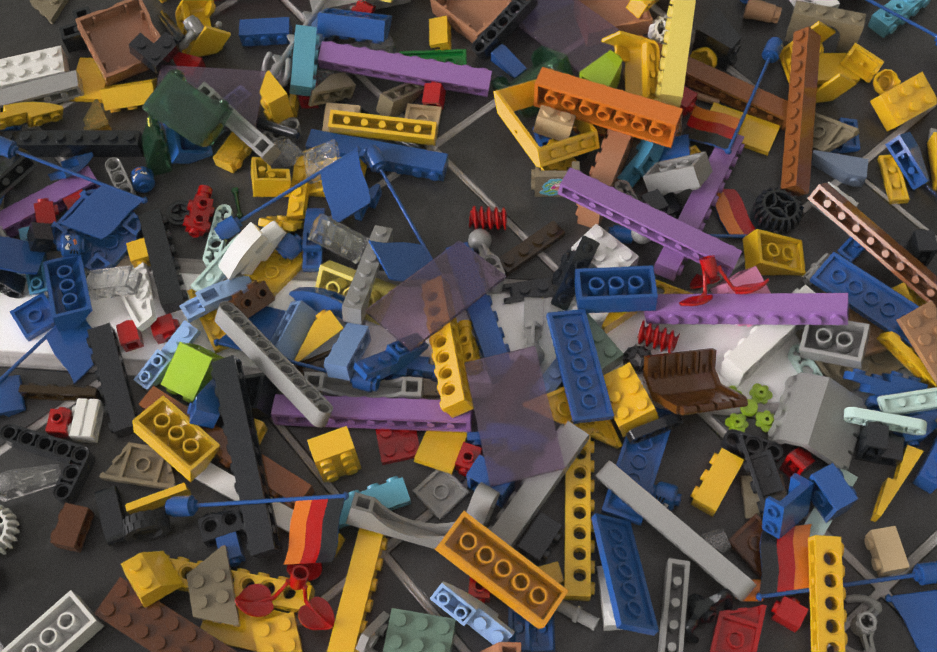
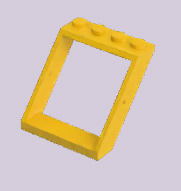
M536 79L493 91L497 113L536 167H544L600 148L597 129L593 124L575 119L574 125L581 134L541 147L538 146L514 113V111L534 106Z

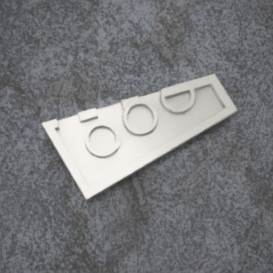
M142 262L114 285L136 327L140 331H144L157 320L148 266Z

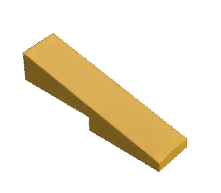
M910 445L903 449V460L896 467L893 479L888 477L881 485L871 521L876 522L882 516L924 452L923 450Z

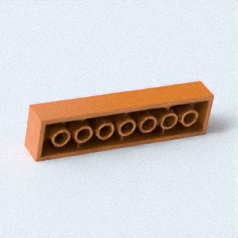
M542 67L535 81V107L540 108L541 105L576 115L575 119L665 147L671 148L679 128L682 108Z

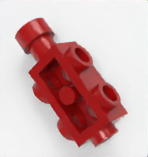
M200 185L194 199L189 200L187 210L190 213L189 216L185 215L183 225L186 226L185 231L189 232L191 237H203L205 232H209L211 222H208L209 217L212 218L215 207H212L213 199H210L213 192L210 186Z

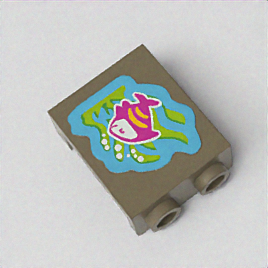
M572 161V168L580 171L579 161ZM535 165V169H531V190H535V197H563L557 193L567 171H540L539 167Z

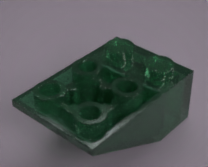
M150 112L141 141L147 168L151 169L153 175L156 176L171 172V164L174 163L171 161L168 143L165 140L166 136L164 130L161 129L160 121L158 118L155 119L153 113Z

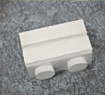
M77 399L76 405L72 407L73 420L67 429L69 437L74 442L98 443L104 415V404L101 400Z

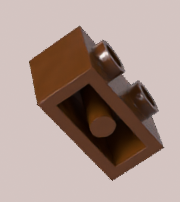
M254 280L246 285L247 289L244 291L238 290L231 295L232 299L227 302L233 303L249 318L276 299L264 280L258 282Z
M65 503L63 509L59 512L56 528L51 533L50 543L60 549L81 553L95 513L88 507Z

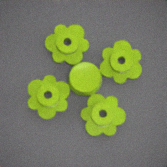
M756 383L749 391L752 399H747L748 405L746 407H740L743 414L737 415L732 413L725 420V425L729 427V430L735 429L745 432V428L749 426L746 416L756 415L755 418L757 420L756 426L761 427L763 432H768L772 427L774 414H771L768 410L758 412V404L760 402L766 404L773 397V394L769 391L767 385L762 386ZM729 386V388L737 391L735 386Z

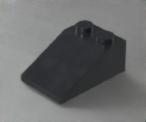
M263 372L245 375L254 418L257 420L271 418L277 387Z

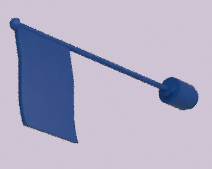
M0 136L1 156L11 159L19 154L101 185L82 202L71 216L60 223L63 226L103 240L117 229L129 213L140 204L148 202L147 197L142 198L21 152L17 142Z
M375 145L367 146L363 150V157L372 172L381 173L420 244L407 242L382 243L369 240L368 242L390 280L400 282H430L440 276L443 278L383 171L387 161L382 152Z
M356 146V149L241 219H238V217L233 218L232 215L217 224V227L214 228L221 241L224 239L228 240L242 231L240 229L243 226L241 222L320 174L323 192L331 210L332 226L337 225L371 204L369 188L362 173L358 152L360 153L361 148Z
M4 196L0 199V205L3 201ZM0 236V269L21 274H37L45 252L30 251L28 241Z
M266 306L248 319L270 341L286 311ZM227 334L220 339L214 340L215 346L221 345L241 350ZM288 359L294 365L327 373L325 368ZM357 371L354 372L350 379L353 388L370 393L372 391L377 392L381 382L377 377L365 381Z
M86 319L79 327L58 332L55 325L0 377V383L47 339L54 355L67 369L75 385L94 366L91 359L93 351L92 348H89L86 340L89 337L87 330L92 327Z
M937 590L892 596L887 594L885 600L893 604L904 620L917 649L920 652H937Z

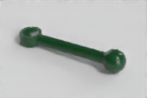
M233 187L231 191L235 197L236 217L241 219L243 213L239 205V190L237 187Z

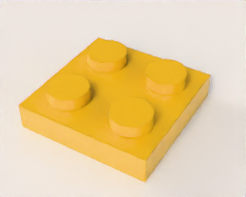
M294 611L251 623L257 652H303Z

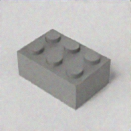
M705 151L656 162L643 176L648 192L658 188L662 196H665L671 192L677 194L686 189H699L713 171Z
M848 320V325H805L799 347L800 357L862 370L870 336V324Z

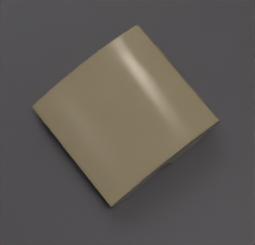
M782 474L779 475L784 490L764 496L765 500L768 496H771L772 498L781 501L786 496L784 479ZM740 476L741 496L744 501V518H751L756 513L763 518V514H760L756 503L760 501L758 494H754L750 486V482L753 481L752 476Z

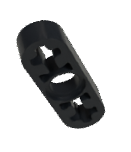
M671 413L631 429L626 433V436L631 445L637 444L682 425L684 421L680 414Z

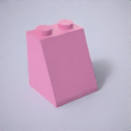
M756 266L739 271L729 277L731 283L736 287L764 281ZM725 280L710 288L712 294H735V291H732ZM765 285L760 290L748 294L771 292L769 291L767 285ZM737 324L738 326H752L751 324Z

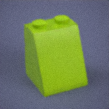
M610 50L580 71L579 78L617 89L620 83L623 60L618 54Z
M180 342L161 385L167 388V392L174 395L180 394L183 396V400L193 403L200 391L213 379L211 375V370H213L211 362L224 357L199 344Z

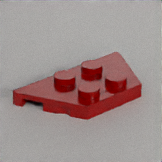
M767 605L719 611L709 652H757Z

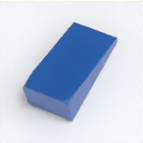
M501 44L491 52V61L512 78L516 79L527 70L505 45Z
M850 237L837 252L852 263L866 249Z

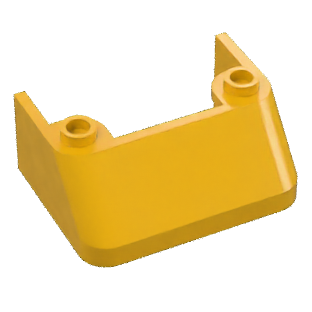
M181 0L177 6L175 13L177 27L184 36L187 34V31L184 28L183 21L191 15L198 17L204 26L197 39L190 42L188 48L182 50V53L197 57L216 54L223 49L224 44L231 36L230 32L211 27L209 17L216 9L214 0Z
M818 21L810 28L821 36L820 53H824L822 43L835 34L836 31ZM793 41L783 48L779 56L788 83L790 82ZM838 73L826 83L817 84L816 103L835 100L855 86L856 81Z
M618 31L602 38L603 43L615 46V54H618L623 62H625V92L652 100L658 98L655 95L656 86L659 84L657 81L658 72L660 71V50L657 42L624 31Z

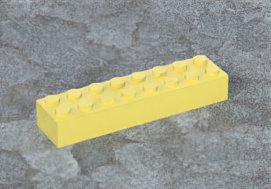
M670 0L672 6L669 5L667 16L670 18L666 19L665 29L668 31H665L663 42L666 44L662 46L661 55L664 58L661 57L659 68L662 71L658 72L657 81L659 84H657L655 95L658 98L654 100L679 108L683 98L696 0Z

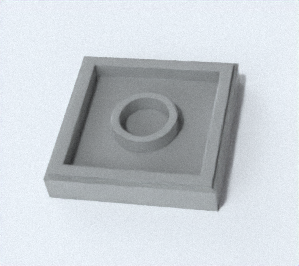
M437 469L412 491L439 521L443 520L470 495V491L453 474Z

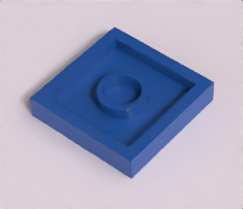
M44 293L38 294L9 311L28 342L55 326L50 302Z

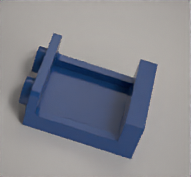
M795 473L790 478L787 496L781 501L768 496L765 500L762 529L780 539L809 513L814 483Z

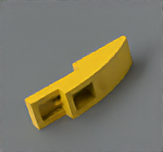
M21 102L4 105L3 112H0V130L27 123L30 128L49 122H57L63 119L64 108L61 105L45 102Z

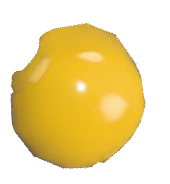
M700 47L690 54L691 58L713 68L717 65V55L708 47Z
M884 69L875 75L873 87L875 92L881 95L899 85L901 80L893 70Z

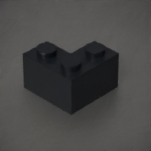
M89 6L73 10L74 20L90 14ZM76 20L75 23L59 27L62 41L69 53L88 48L77 28Z
M166 32L155 43L151 42L142 33H139L129 43L130 53L156 74L180 51L179 42Z
M657 188L641 195V202L647 203L651 207L663 211L676 219L679 218L683 208L672 192L662 196Z
M919 229L913 232L909 240L895 239L896 242L926 267L937 253V241L934 230Z
M876 421L868 422L857 437L855 459L897 467L903 460L904 438L889 433V426L882 425V423Z

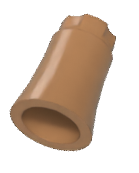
M748 0L743 19L777 24L782 8L762 0Z

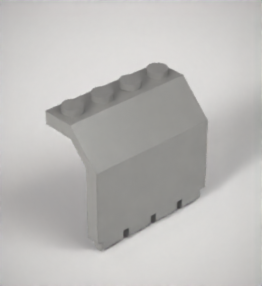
M800 372L788 377L785 382V389L779 399L780 404L774 414V421L768 431L767 440L780 445L787 443L804 447L829 465L833 463L836 468L848 470L852 459L851 454L854 453L857 443L856 437L859 436L862 425L844 421V409L847 407L867 409V406L863 404L864 400L830 377Z

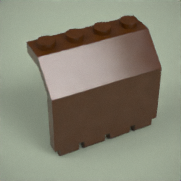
M714 348L644 356L643 376L652 400L675 414L689 415L746 407L748 405L746 396L720 382L715 369L717 350Z

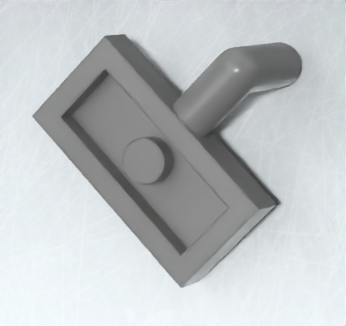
M383 611L362 632L355 648L359 652H378L373 647L378 641L379 636L383 637L387 632V623L390 619L388 613Z

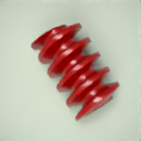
M473 206L469 216V229H471L473 224L475 229H478L481 224L482 229L485 230L488 224L490 230H493L494 225H496L497 230H500L503 225L506 231L507 213L505 207H502L501 212L498 211L497 207L491 212L490 206L487 207L486 211H484L483 206H480L479 211Z
M643 320L637 336L638 344L641 345L645 340L646 347L653 343L654 350L660 346L661 352L668 348V353H672L676 348L680 333L676 337L674 330L667 334L666 327L660 332L659 325L652 329L651 322L645 327V320Z

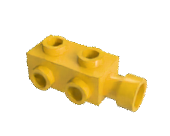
M461 320L457 324L466 371L470 377L477 376L484 371L479 346L477 345L476 338L472 335L473 327L471 321Z

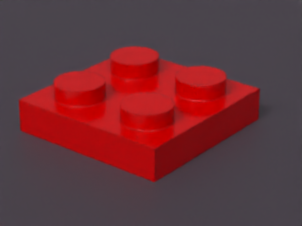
M375 429L382 465L414 459L419 448L416 430Z

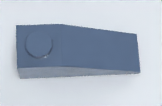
M813 150L811 165L842 184L862 187L867 178L869 159Z

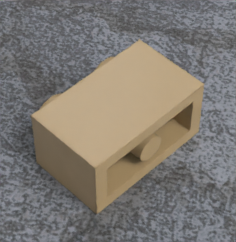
M541 105L533 132L559 141L569 138L576 115Z
M896 526L870 530L865 535V546L867 550H870L872 567L877 571L878 577L903 573L910 567Z

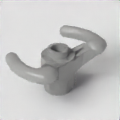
M194 15L187 17L183 21L187 34L182 38V42L179 43L181 50L188 48L190 42L196 40L204 29L201 21ZM217 21L214 28L221 29L222 22Z
M270 51L266 53L262 63V79L267 71L271 72V69L268 70L273 53ZM286 58L280 74H277L275 77L279 80V84L282 87L287 86L288 82L291 81V58Z
M862 594L847 595L845 598L847 603H865L870 606V609L863 613H858L850 622L851 630L860 637L864 650L858 651L846 645L845 652H876L873 635L877 629L878 620L876 616L882 612L881 603L872 597Z

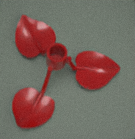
M715 255L705 256L699 259L703 276L696 274L690 283V289L703 287V293L688 297L679 302V305L699 306L711 301L713 295H707V285L716 283L721 279L720 276H717L718 271L732 291H735V294H748L758 291L769 282V278L763 282L736 287L726 276L721 265L717 266Z
M321 563L287 564L286 569L290 574V578L286 579L283 586L273 596H271L268 587L262 584H252L243 589L235 598L236 605L245 614L253 617H264L273 611L274 605L272 601L290 585L294 590H303V600L306 605L300 607L298 619L304 627L311 630H329L334 626L335 618L330 604L321 597H314L310 602L307 598L308 586L306 583L320 576L322 572Z

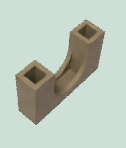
M796 0L785 41L792 42L795 31L808 26L811 27L820 21L838 30L840 35L837 41L836 52L847 53L855 42L858 43L864 28L866 14Z

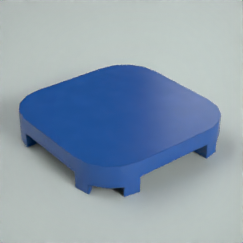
M97 189L83 190L79 193L81 197L57 223L55 221L52 223L53 243L57 247V240H61L62 234H79L81 238H84V253L81 254L84 269L92 274L103 275L113 270L128 253L126 243L141 238L142 228L139 217L134 212L129 213L117 229L103 240L61 225L60 223L71 216L82 202Z

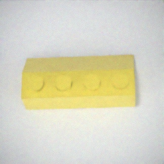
M329 260L320 265L315 287L331 290L346 297L356 270ZM379 278L375 279L364 320L381 325L393 302L397 285Z

